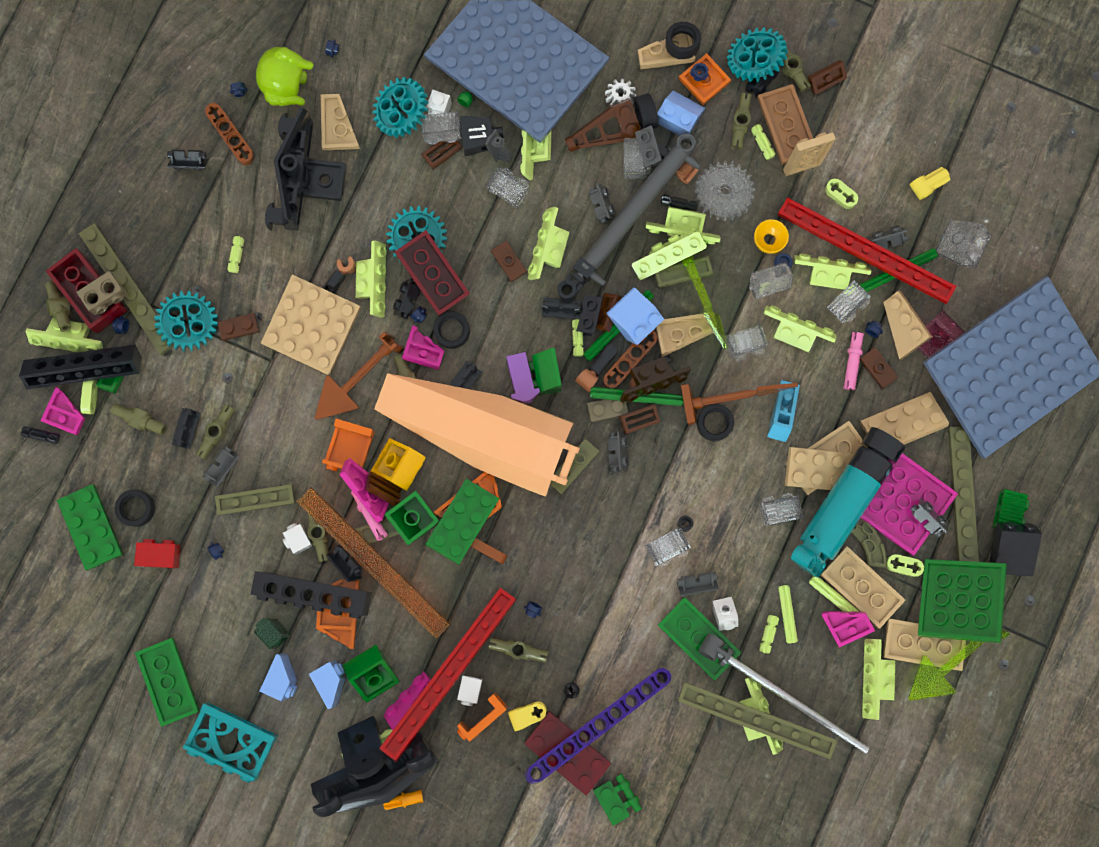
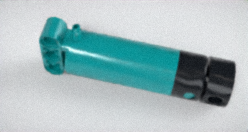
M871 427L861 443L862 446L858 447L801 535L800 540L803 544L798 545L792 553L791 560L816 578L825 569L827 558L833 560L891 472L893 465L896 464L906 448L903 443L881 429Z

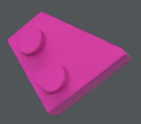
M412 325L402 359L439 370L444 350L435 345L427 335L423 336L418 331V328Z
M55 387L41 421L78 436L86 418L64 392Z
M821 612L839 648L875 631L866 612Z

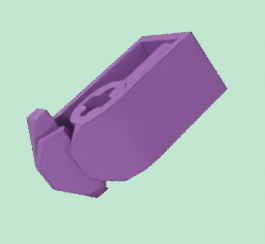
M526 353L507 356L506 361L515 393L511 394V398L523 404L531 403L540 393L539 388L534 389Z

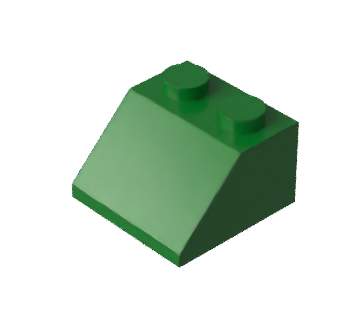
M555 348L532 355L533 361H529L531 373L535 372L536 379L532 381L534 389L539 388L540 390L539 396L561 392L562 385Z
M414 491L384 514L408 546L424 536L439 523V520L417 491Z
M377 645L372 646L342 665L348 681L366 703L400 683L387 658Z

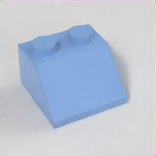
M672 91L657 112L658 124L679 136L685 133L691 134L705 107Z
M634 287L607 312V315L625 339L636 345L664 320L656 307Z
M276 654L259 692L280 701L294 696L298 687L295 685L297 678L288 654Z
M337 661L329 662L309 674L327 709L338 705L345 682L344 668Z

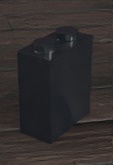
M1013 522L997 523L989 563H1006V575L1033 576L1042 533L1036 525L1031 523H1025L1024 525Z

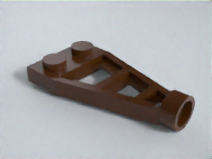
M628 98L610 106L577 132L565 138L569 151L573 152L580 148L625 142L635 138V132L640 131L641 128L631 100ZM612 117L617 118L620 131L615 134H606L603 130V124ZM594 127H598L601 137L591 141L587 140L586 132Z

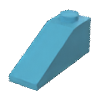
M781 380V382H780V384H789V383H791V382H787V381H783V380ZM800 385L777 393L767 437L783 442L787 441L793 426Z

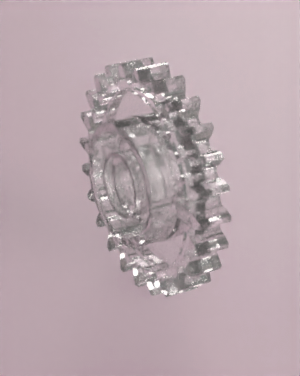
M724 161L723 165L717 162L716 167L710 164L709 170L704 169V175H699L698 179L700 181H697L695 185L699 187L695 189V193L699 194L696 196V200L701 201L699 207H705L703 213L710 212V218L716 215V220L721 216L724 221H726L727 217L734 220L735 215L740 218L741 212L746 213L747 207H751L752 203L750 201H753L755 198L751 194H754L756 189L751 187L755 182L749 181L752 175L746 176L747 169L741 171L740 164L734 167V162L730 165H727L726 161ZM726 188L730 193L723 194L720 189Z

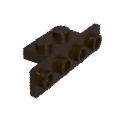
M665 357L632 368L630 374L637 386L625 390L620 400L622 403L625 401L632 402L639 396L644 394L645 396L650 395L659 388L666 389L675 382H684L688 378L687 376L691 369L688 366L673 372Z

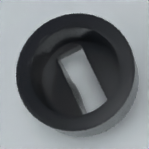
M687 515L680 517L677 522L678 529L683 532L690 531L694 524L692 518ZM688 521L689 525L683 528L681 525Z
M576 683L566 684L564 687L566 697L573 699L579 695L580 689ZM569 686L575 691L576 694L574 696L568 689Z

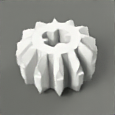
M623 78L620 83L615 79L613 85L608 84V90L605 91V96H607L606 103H611L610 106L629 98L633 105L634 97H636L634 93L635 87H630V81L625 84Z

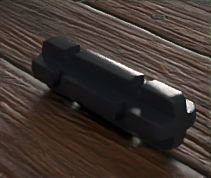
M665 194L661 199V205L663 206L671 205L674 208L688 209L696 212L698 205L695 201L690 200L688 202L687 199L674 196L671 198L670 195Z
M26 426L21 431V436L53 444L59 443L60 435L57 433H50Z

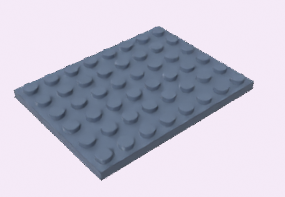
M470 0L424 54L428 61L517 127L527 132L528 135L539 143L545 139L609 62V57L531 0Z
M1048 276L1037 281L923 362L981 458L991 455L1099 377V361Z

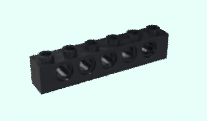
M136 344L28 359L23 360L19 377L26 389L134 375L139 374L142 357Z
M255 571L251 595H256L257 600L268 601L269 598L275 599V603L286 605L288 601L293 602L294 607L305 608V605H309L315 611L323 612L324 609H330L331 614L342 615L345 612L350 613L349 617L361 619V616H368L372 592ZM274 583L277 585V591L275 593L271 591V587ZM292 587L296 590L293 597L290 596V589ZM312 590L314 598L310 601L308 593ZM328 594H331L333 597V601L330 604L326 601ZM348 597L352 601L349 608L345 605V600Z

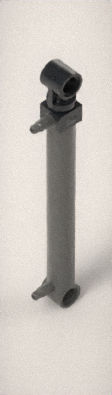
M685 133L678 137L676 144L584 257H580L575 263L573 270L565 280L559 283L557 291L561 299L564 301L576 299L578 292L591 279L604 286L606 281L596 272L603 261L684 162H687L696 169L700 168L701 165L697 160L691 157L695 152V138L692 135ZM683 143H689L691 146L685 149L682 148L681 145ZM564 288H572L571 294H563Z

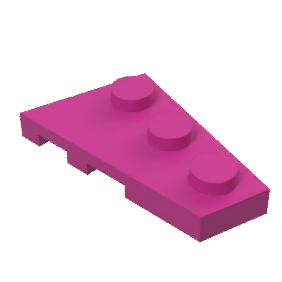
M349 458L344 462L339 475L375 521L379 523L383 520L389 503L365 490L369 473Z
M424 671L413 680L411 686L400 694L399 699L393 705H390L383 715L392 731L430 682L431 678Z

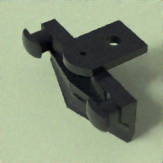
M304 108L299 109L295 118H288L287 113H284L279 120L278 132L283 143L274 159V166L282 208H275V204L270 203L266 209L265 224L271 231L273 225H283L287 230H299L303 197L342 201L347 165L340 162L309 159L314 123L308 111ZM323 176L330 177V181L327 184L320 183V180Z
M371 716L337 733L345 768L311 784L312 794L319 803L312 807L313 812L318 817H327L337 812L388 803L437 764L438 760L422 733L419 732L397 762L379 749L383 743L377 721L374 716ZM364 738V740L361 743L357 744L358 740Z

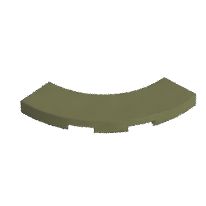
M860 518L851 534L861 544L866 564L869 567L887 568L885 548L877 531L873 526Z

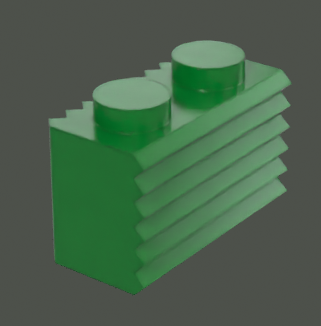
M1008 489L1000 490L992 528H996L997 523L1004 522L1024 525V512L1029 507L1028 495Z

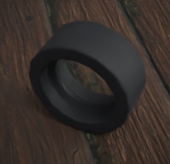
M674 23L666 33L665 47L667 52L677 59L692 58L700 48L701 33L692 23ZM678 34H687L694 39V43L686 48L679 47L672 42V38Z
M650 93L634 97L635 111L641 129L651 125L653 129L658 128L657 111Z
M449 311L441 314L435 320L433 326L434 335L438 343L443 347L456 349L466 343L470 335V327L462 314ZM450 319L459 321L463 327L462 335L455 341L446 340L441 335L442 324Z
M710 404L698 415L697 429L706 440L721 441L733 430L734 417L731 411L724 405ZM719 412L724 415L727 424L723 432L713 434L705 428L704 420L707 414Z
M132 489L125 491L118 497L114 510L120 522L128 526L139 527L147 524L152 519L155 512V504L149 494ZM132 497H139L146 504L144 515L136 520L128 518L124 513L125 503Z

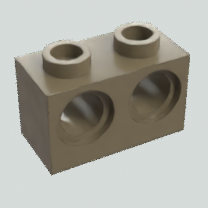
M110 271L76 292L88 311L94 315L105 312L108 306L122 301L124 296L127 295L117 277ZM111 286H115L114 291L108 293V289ZM98 296V301L92 304V299Z

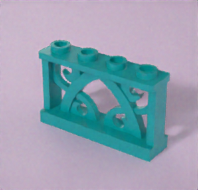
M207 702L203 703L198 718L183 748L187 750V754L193 757L200 756L205 758L204 762L212 766L217 764L223 767L222 770L229 774L234 772L240 775L241 780L250 783L251 781L258 780L260 772L279 735ZM207 714L210 715L209 729H200ZM221 723L227 725L225 731H217V728L222 729L220 727ZM234 728L239 729L238 740L244 749L236 753L224 754L217 735H226L232 732ZM201 733H209V737L201 739V741L206 742V747H199L196 744V737ZM245 734H249L251 737V739L247 741L248 743H250L249 746L243 740V736ZM265 741L267 744L260 757L254 750ZM251 753L255 757L256 766L252 770H247L243 767V762L248 761L251 764V759L248 756ZM237 760V765L230 761Z

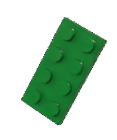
M466 478L425 545L459 565L500 498Z
M94 484L57 500L85 571H89L124 555Z
M685 597L657 625L713 681L730 664L726 663V665L721 666L718 664V658L712 661L698 652L708 633L721 639L725 643L724 649L727 647L733 649L732 657L735 659L742 653Z
M174 638L135 652L161 727L200 712Z

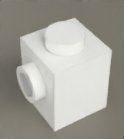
M432 90L428 100L429 103L426 106L428 108V115L436 119L446 120L452 105L450 95Z
M294 523L286 528L287 531L283 533L285 537L283 542L287 549L291 548L293 554H299L313 546L312 540L308 537V533L302 524Z
M732 597L713 601V613L719 631L738 627V615Z
M463 675L457 700H461V704L473 706V703L477 704L483 679Z

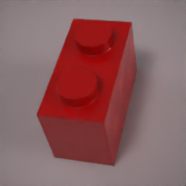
M143 539V543L136 542L134 566L179 568L180 545L174 544L173 540H162V544L155 543L153 539Z

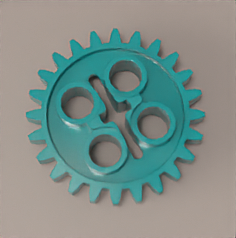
M765 27L761 31L756 28L753 33L751 30H748V35L742 33V38H735L736 44L731 43L732 49L728 50L727 63L732 74H735L736 78L741 77L742 81L748 77L749 82L753 78H756V81L759 82L760 77L766 80V75L768 74L774 76L772 71H780L778 65L784 66L783 60L787 59L786 54L788 53L783 35H779L778 31L773 33L772 28L766 32Z
M405 77L402 80L396 78L395 83L390 80L389 87L384 85V91L379 90L381 96L375 97L378 103L373 104L376 110L372 113L376 115L373 120L377 122L376 126L380 128V131L390 137L393 135L398 138L399 135L405 137V132L411 135L412 128L417 130V123L422 125L420 119L426 118L423 112L428 111L425 105L429 101L425 99L428 96L424 92L425 89L417 81Z
M410 206V212L403 209V215L396 213L398 219H391L394 225L387 226L391 232H387L386 236L391 239L386 242L387 244H393L389 250L396 251L414 238L409 222H412L417 235L427 230L429 235L434 238L435 244L439 249L446 248V245L442 242L447 241V237L442 235L446 234L447 230L441 229L445 224L444 222L438 223L441 218L440 216L434 218V211L428 214L427 207L424 211H421L420 206L417 207L416 211L413 210L412 206ZM423 220L426 222V226L418 228L416 226L417 222ZM404 228L409 230V234L405 237L399 235L400 230Z
M180 291V296L178 297L175 293H172L173 299L165 297L167 303L160 302V306L163 309H156L159 315L154 316L155 321H158L154 324L155 328H160L157 334L163 335L161 341L168 340V347L174 344L175 350L180 346L183 352H185L186 347H189L190 351L193 352V346L200 350L201 343L207 346L206 339L213 340L210 333L216 334V329L213 327L218 326V322L213 321L218 319V316L213 314L216 311L215 307L210 308L211 301L205 303V296L199 299L197 292L194 296H191L190 291L187 292V295ZM182 306H186L190 337H187ZM192 308L199 309L197 314H192L189 311ZM172 311L180 312V315L177 317H172L170 314ZM195 326L203 328L200 332L192 330ZM178 328L183 330V333L180 335L173 333Z

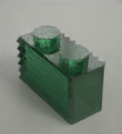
M263 618L255 625L254 633L269 649L278 648L290 637V633H287L288 630L282 628L277 619Z

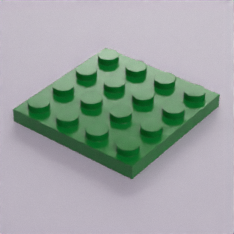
M925 559L918 636L1001 643L1007 573L1006 563Z

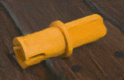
M418 790L405 794L401 792V795H397L390 802L384 803V809L389 810L403 806L406 808L408 805L423 803L422 791Z

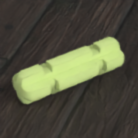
M760 124L753 126L751 132L756 136L755 139L761 151H764L765 158L767 160L773 158L775 151L770 147L771 144L766 134L763 133L762 126Z
M234 236L232 242L234 246L231 248L230 263H228L227 270L231 273H238V264L241 261L243 250L241 247L244 245V239L240 236Z
M579 319L572 321V329H574L572 331L573 355L575 357H581L584 354L582 347L583 332H577Z
M774 615L768 616V625L765 626L762 637L763 643L760 644L759 651L767 654L770 653L772 647L770 645L774 640L777 629L775 626L778 625L779 617Z

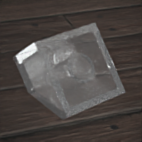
M950 220L936 251L938 255L960 266L977 268L992 235L983 224Z

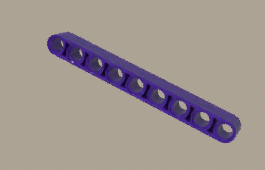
M660 668L529 766L525 771L526 780L531 784L543 781L667 686L671 681L670 672L665 668ZM657 674H661L664 677V683H660L657 680ZM642 685H645V686L648 687V689H649V694H648V695H646V694H644V693L642 692V690H641ZM627 697H631L633 699V707L627 705ZM611 709H616L618 711V718H613L611 716ZM596 720L602 722L603 730L596 729ZM580 732H584L587 735V742H582L579 739ZM564 744L571 746L572 752L570 755L564 753ZM548 756L555 758L556 765L554 767L547 764ZM533 768L540 772L539 779L531 777L530 772Z

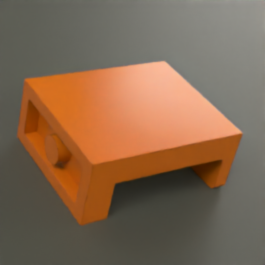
M335 419V430L326 458L323 459L322 463L326 465V469L337 472V469H342L344 462L351 458L360 467L364 468L375 431Z
M496 692L488 698L494 709L475 726L469 729L463 721L457 725L459 728L457 733L463 740L468 739L470 742L507 710L508 706Z

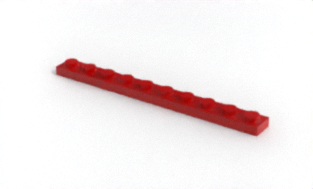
M788 197L778 212L779 217L944 304L948 303L957 287Z
M501 588L497 591L379 749L397 762L516 602V598Z

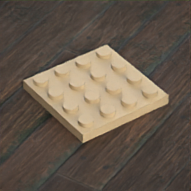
M292 275L261 344L327 375H331L361 306Z

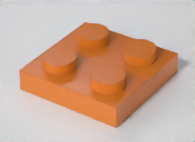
M707 53L679 76L682 84L702 105L706 104L731 82V79ZM703 63L707 66L709 74L707 79L701 81L694 80L690 71L695 64Z

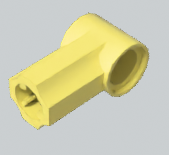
M940 167L926 176L923 175L909 185L918 199L922 200L932 194L935 189L949 182L950 177L948 171Z

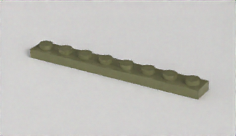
M94 223L78 233L105 273L110 271L117 277L127 292V295L123 298L124 302L159 354L163 355L172 349L174 344L168 347V340L162 342L161 337L163 335L157 334L160 328H155L154 324L158 321H155L154 316L158 315L98 226Z
M949 427L948 440L952 489L958 493L953 500L957 561L979 562L970 438L963 427Z
M684 682L678 701L828 759H831L837 743V739Z

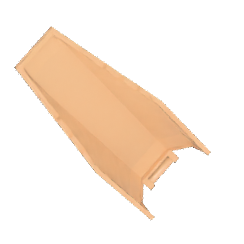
M387 373L375 406L376 411L474 468L545 497L548 494L551 480L567 485V476L575 455L580 450L579 447L566 443L574 422L502 395ZM564 448L569 451L558 476L554 472Z

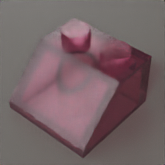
M942 309L925 325L932 338L918 349L929 358L961 336L965 331Z

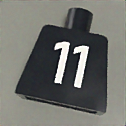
M460 116L465 156L488 151L485 143L488 136L495 129L504 138L503 127L491 128L490 118Z

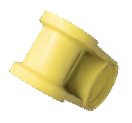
M536 701L507 713L514 731H519L543 720L546 716L547 708L544 703ZM536 706L538 709L542 708L540 716L537 713L533 714Z

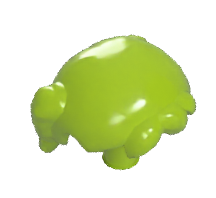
M273 47L265 51L259 59L256 69L257 85L264 94L265 100L272 106L304 105L305 100L298 96L299 84L304 85L307 82V72L303 71V69L310 70L314 64L303 59L299 54L287 47Z

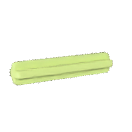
M813 576L810 579L809 584L842 611L859 612L857 608L821 578Z
M789 585L779 586L786 642L789 644L796 643L798 639Z

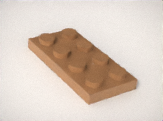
M793 84L757 96L781 165L787 163L798 141L808 138V140L813 139Z

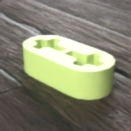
M831 179L825 187L826 194L845 209H851L857 204L858 195L841 180ZM837 185V190L833 192L831 190L832 186ZM849 196L852 197V202L846 203V199Z
M97 380L83 382L80 405L82 414L95 413L98 392Z
M897 554L890 555L887 558V569L891 572L917 577L924 571V565L918 559ZM896 558L897 562L902 563L903 565L896 566L894 569L893 564H891V561L895 560ZM916 563V567H919L918 571L912 573V569L906 568L907 565H914Z

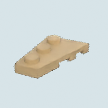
M678 34L672 38V42L676 46L686 48L692 45L690 35ZM666 39L649 44L637 52L640 70L695 62V55L689 59L672 57L665 47Z
M340 94L321 95L323 150L360 149Z
M897 291L883 302L899 359H904L932 338L901 291Z
M712 313L664 319L656 327L661 356L664 357L714 333L715 327Z

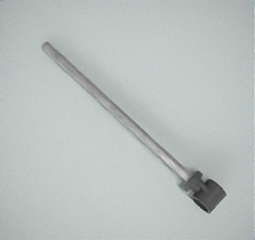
M707 634L698 649L701 655L712 661L718 658V664L721 666L729 663L866 754L868 752L869 746L732 657L733 649L730 647L724 649L725 643L712 634Z

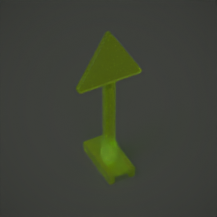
M691 255L681 261L687 267L705 308L702 312L725 350L728 346L720 316L712 310V304L694 265V258Z
M1002 630V639H1005L1010 633ZM972 641L939 669L935 667L926 655H923L908 700L955 694L956 690L945 679V675L985 642Z

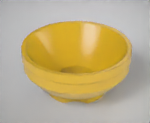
M765 220L755 229L754 242L757 248L764 253H778L788 243V230L783 223L777 220ZM772 235L775 238V242L769 245L765 243L764 237Z

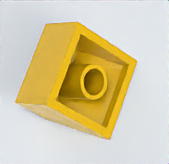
M389 438L371 472L407 491L426 457L414 449Z

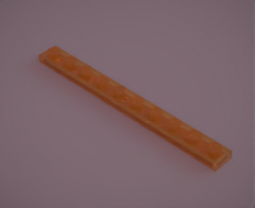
M312 487L297 501L436 639L449 627L451 623Z

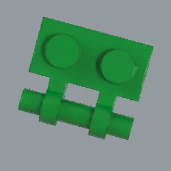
M622 773L615 777L619 784L613 786L611 781L608 780L593 789L613 826L630 816L627 811L628 807L632 806L635 813L642 809L638 796L634 795L630 788L629 780L625 779ZM623 790L627 797V800L622 802L618 795V792Z

